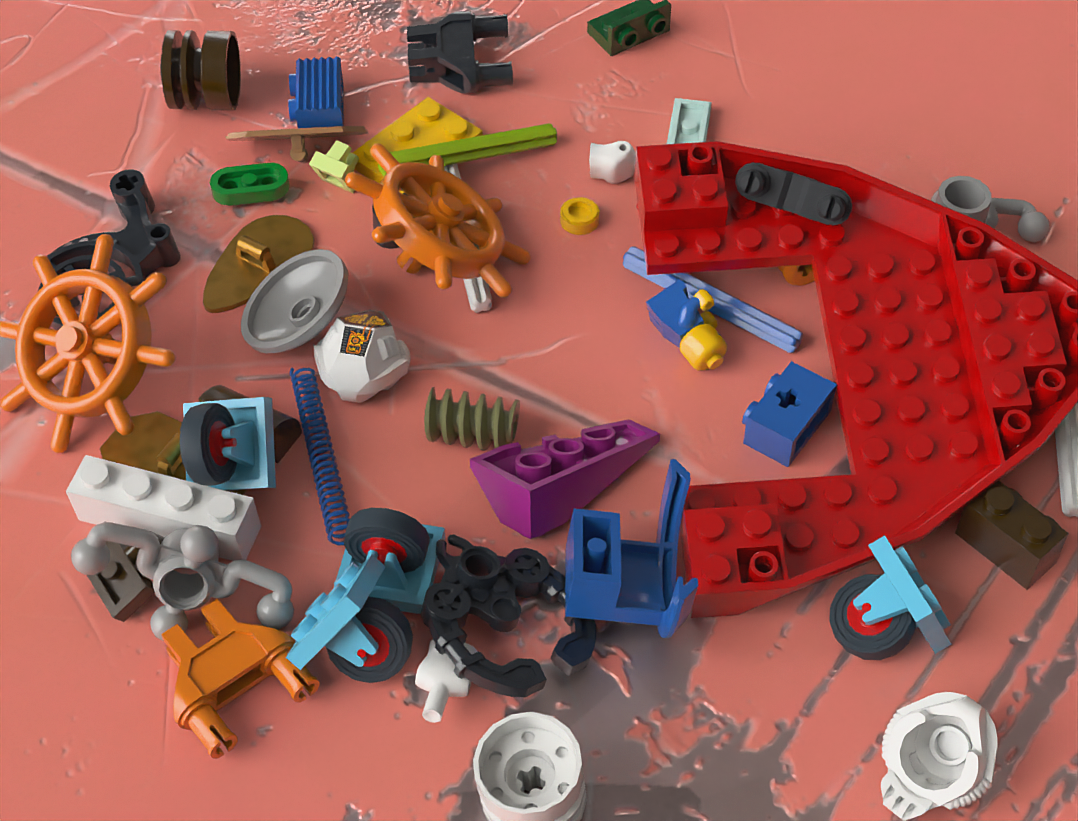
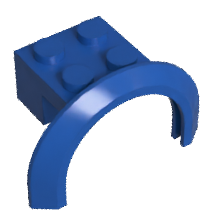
M671 459L665 480L656 543L621 540L620 513L573 509L566 542L565 617L656 625L662 638H670L687 620L697 592L698 578H692L683 585V577L678 576L676 582L680 525L691 481L690 473L676 459Z

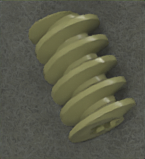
M432 387L427 399L424 415L426 438L429 442H435L442 434L444 442L452 445L459 436L461 445L466 448L471 447L474 440L477 439L478 448L484 451L489 448L492 441H494L495 448L510 444V442L514 441L516 435L520 400L515 399L510 410L507 411L504 409L502 397H498L493 407L488 408L485 394L480 395L475 405H470L469 393L467 391L463 392L457 403L453 402L451 389L447 388L442 399L438 400L436 399L435 387Z

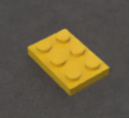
M427 97L352 152L359 158L355 170L367 178L380 183L384 176L379 172L378 163L370 154V149L374 144H382L389 152L482 136L483 130L430 97Z

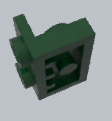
M636 0L587 21V33L610 56H613L670 31L671 3L667 0L653 4L650 0Z

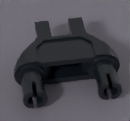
M471 10L456 11L435 24L407 27V42H422L408 43L410 82L441 83L459 93H477L480 87L513 86L512 61L508 63H479L478 60H475L473 42H476V39L508 37L507 14L475 16V13H471Z

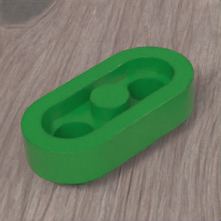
M277 163L226 167L216 171L210 179L214 200L227 206L278 200L285 196L290 188L287 170Z

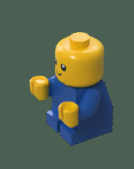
M679 279L646 301L651 322L665 339L680 348V352L695 370H713L723 363V357L727 352V343L715 329L718 326L716 318L707 311L714 306V299L706 290H699L692 299H689L687 286ZM701 308L704 312L700 314L698 309Z

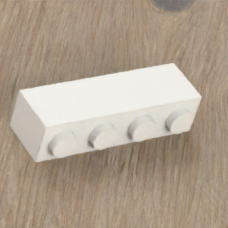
M85 455L66 490V494L80 521L95 525L105 521L146 529L163 537L178 529L191 528L196 525L207 526L214 531L218 538L219 557L232 561L247 559L261 528L252 497Z

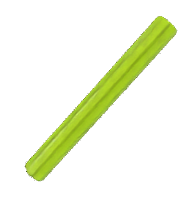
M548 123L390 153L400 164L418 162L429 165L430 157L439 155L444 160V166L553 146L557 143V130L552 124ZM378 164L379 172L385 176L386 171Z

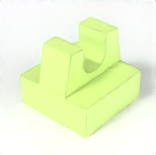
M336 140L326 155L316 151L309 165L321 180L354 193L355 190L349 188L345 183L346 175L354 172L359 159L357 155L350 153L352 148Z

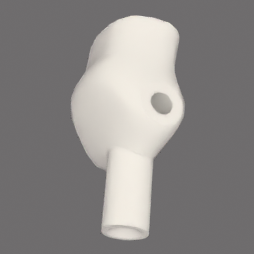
M617 141L605 145L591 143L589 158L591 178L604 179L611 184H617L633 176L636 152L632 145L626 141Z
M433 639L430 641L427 656L418 667L415 684L429 692L422 713L423 718L429 722L437 723L441 721L448 697L468 696L471 681L466 678L461 679L457 677L454 673V663L446 653L442 655L436 650ZM464 643V646L471 654L477 652L475 647Z

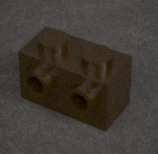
M997 481L963 508L955 534L1027 590L1056 564L1069 534L1053 518L1041 513L1025 501L1016 490L1008 488L1000 481Z

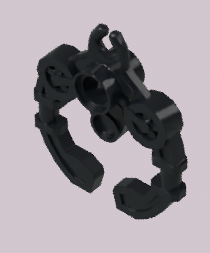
M453 534L448 536V543L462 549L463 552L460 556H451L446 552V541L443 539L436 542V556L440 564L445 568V573L440 583H435L426 590L420 612L423 623L430 629L436 650L442 655L447 654L455 665L454 673L458 678H466L479 687L497 694L525 698L544 689L547 679L537 661L534 659L518 658L500 666L487 660L479 651L471 654L464 646L467 634L462 627L465 626L468 614H473L486 621L496 631H512L516 628L521 615V606L516 596L529 598L542 593L549 603L554 604L559 601L565 608V576L551 567L546 557L537 550L519 548L514 549L506 557L497 556L492 550L482 546H474L466 539ZM564 618V621L570 626L571 633L559 639L551 655V660L567 676L586 668L590 661L596 643V624L594 619Z

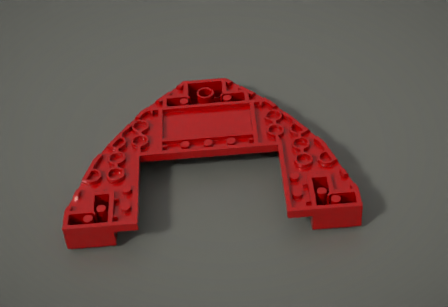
M720 141L636 146L634 178L647 275L812 264L834 383L837 384L836 395L851 469L850 475L689 486L682 513L680 536L686 582L688 583L692 578H698V588L690 611L691 618L739 615L813 584L877 560L868 545L883 536L887 538L894 550L922 540L1038 451L1078 403V280L991 226L847 165ZM752 162L803 175L845 191L851 198L852 212L848 219L841 224H824L743 197L735 184L736 175L740 168Z

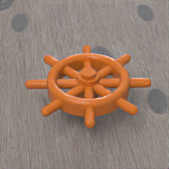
M374 144L370 149V154L386 171L382 181L378 183L356 172L348 173L345 177V183L349 188L373 198L374 210L382 225L372 231L373 240L376 243L394 241L403 249L396 259L401 268L405 266L410 258H413V262L406 270L410 274H417L422 265L435 270L436 284L440 289L446 290L450 288L453 282L452 277L473 279L481 276L498 296L508 297L512 291L511 285L493 264L499 256H503L518 264L525 265L530 261L531 255L526 249L505 240L502 225L495 214L502 209L501 200L498 198L485 200L463 180L445 171L444 160L439 155L430 157L429 165L418 162L400 164L382 144Z
M101 234L98 237L90 269H77L57 275L47 256H35L33 266L43 287L27 305L20 323L0 321V337L16 340V364L22 380L19 385L1 399V408L4 411L12 412L32 397L43 407L56 412L57 417L51 439V449L56 453H63L67 450L75 417H95L108 412L115 428L121 435L131 434L134 430V424L123 401L128 398L138 385L147 364L168 367L173 365L176 360V356L171 350L151 346V323L144 304L165 287L167 282L166 276L160 272H155L134 289L122 279L107 274L114 246V240L109 234ZM104 292L115 305L97 319ZM85 293L80 316H78L70 300ZM58 314L63 326L59 330L50 329L55 316ZM120 323H122V341L113 339L109 333ZM45 345L57 348V353L48 361L45 360ZM105 363L114 365L109 375L104 367ZM68 367L61 392L55 386L52 379ZM86 370L95 389L80 396Z

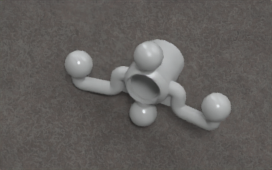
M969 176L948 178L942 182L931 198V201L981 221L992 228H995L998 224V214L1019 215L1021 218L1018 222V233L1025 241H1041L1050 230L1047 217L1043 213L1037 212L1031 203L1025 200L992 198L989 188L983 182Z
M103 522L93 527L87 538L79 540L71 551L72 564L76 570L84 575H95L102 572L110 562V552L106 541L140 548L136 560L138 570L143 576L153 580L155 594L164 604V606L159 607L154 612L150 620L152 632L156 638L162 641L164 640L161 634L176 624L186 632L188 619L184 611L201 607L211 597L220 599L229 597L238 588L241 578L273 591L265 595L257 605L256 613L263 626L278 630L287 626L293 618L294 608L290 601L292 586L289 580L281 573L247 560H234L229 564L218 562V538L214 531L207 526L196 525L191 528L175 530L165 536L160 544L158 537L146 529L113 522ZM189 568L198 573L191 575L181 574L174 569Z

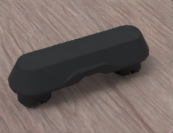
M753 162L745 164L736 175L735 184L743 197L824 224H841L848 219L852 212L851 198L845 191L803 175Z

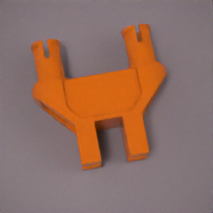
M215 599L201 608L202 614L208 620L206 627L214 638L200 648L195 646L178 624L161 634L162 639L168 645L166 648L168 655L179 668L173 703L174 720L180 728L193 730L213 759L224 756V752L219 747L221 743L229 752L238 742V737L228 728L216 712L217 710L270 675H275L291 694L292 699L297 703L306 700L302 690L305 689L312 696L320 686L319 680L310 673L306 666L299 670L286 658L295 643L291 636L283 631L266 626L238 623L222 603Z

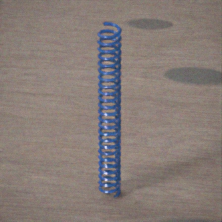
M291 368L289 373L294 395L296 396L295 399L299 409L298 412L302 422L301 425L308 455L310 456L311 469L315 477L314 482L316 483L317 494L320 498L319 504L323 512L322 516L326 526V533L328 534L327 538L330 543L344 545V541L338 542L332 539V537H345V533L333 534V532L346 529L350 515L347 511L348 506L345 504L346 498L343 497L344 491L341 490L343 485L340 483L341 477L338 476L339 470L336 469L338 465L335 462L336 457L333 455V444L330 441L331 436L327 428L328 423L325 421L326 416L322 408L323 403L319 395L320 390L316 382L317 378L314 376L315 371L311 368H301L294 373V368ZM302 371L311 372V374H304L299 376L298 378L296 377V375ZM330 451V454H322L318 457L314 456L316 453L321 454ZM330 457L332 458V460L323 461L319 464L316 463L318 460H326ZM333 465V467H328V468H324V469H322V470H318L319 467H327V466ZM321 474H329L324 477H320ZM335 478L337 479V481H331L326 484H321L322 481H330ZM338 485V489L334 488L327 491H323L324 488H332ZM338 492L340 493V495L325 498L326 495H333ZM340 499L342 500L341 503H334L330 506L326 505L328 502H335ZM343 507V510H336L332 513L328 512L330 509ZM345 514V517H339L334 520L329 519L332 516ZM347 521V524L338 525L336 527L331 526L334 523H341Z

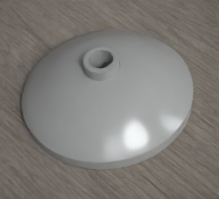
M319 249L296 255L278 266L259 284L246 304L241 319V332L244 340L256 351L279 353L295 349L313 339L331 322L344 301L348 285V270L345 263L332 251Z

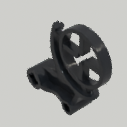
M129 169L114 175L109 185L122 217L128 222L127 226L118 232L86 235L55 249L47 257L57 275L77 269H90L96 241L101 234H109L114 240L111 259L127 265L136 274L126 278L122 268L110 259L109 275L122 279L131 287L140 285L146 280V277L159 267H171L179 262L181 255L169 226L164 223L154 224L151 214L154 211L155 204L143 174L137 170ZM42 282L38 288V291L43 287ZM78 296L70 300L74 307L80 304ZM114 302L101 313L98 312L97 319L115 305ZM55 316L51 327L59 330L63 323L60 318Z

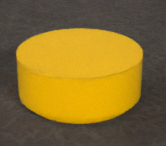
M576 197L567 200L560 209L562 228L574 235H586L593 232L599 225V207L588 198Z

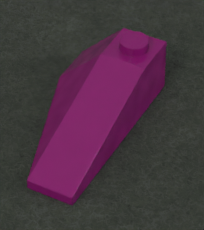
M628 419L584 428L581 430V437L559 439L556 435L542 437V445L521 449V445L518 442L502 445L471 458L470 468L500 523L515 530L522 536L532 539L540 537L545 532L566 523L572 517L574 508L582 509L660 442V433Z

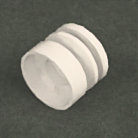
M536 712L511 714L493 724L479 740L473 758L475 782L487 820L580 821L585 809L587 796L580 746L571 730L553 716ZM524 790L530 791V793L526 794Z

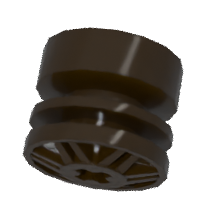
M168 30L162 44L160 73L165 102L169 109H182L186 105L187 109L197 110L203 93L208 109L236 110L240 97L241 62L235 32L207 31L204 35L202 48L199 38L193 30H187L184 36L178 30Z

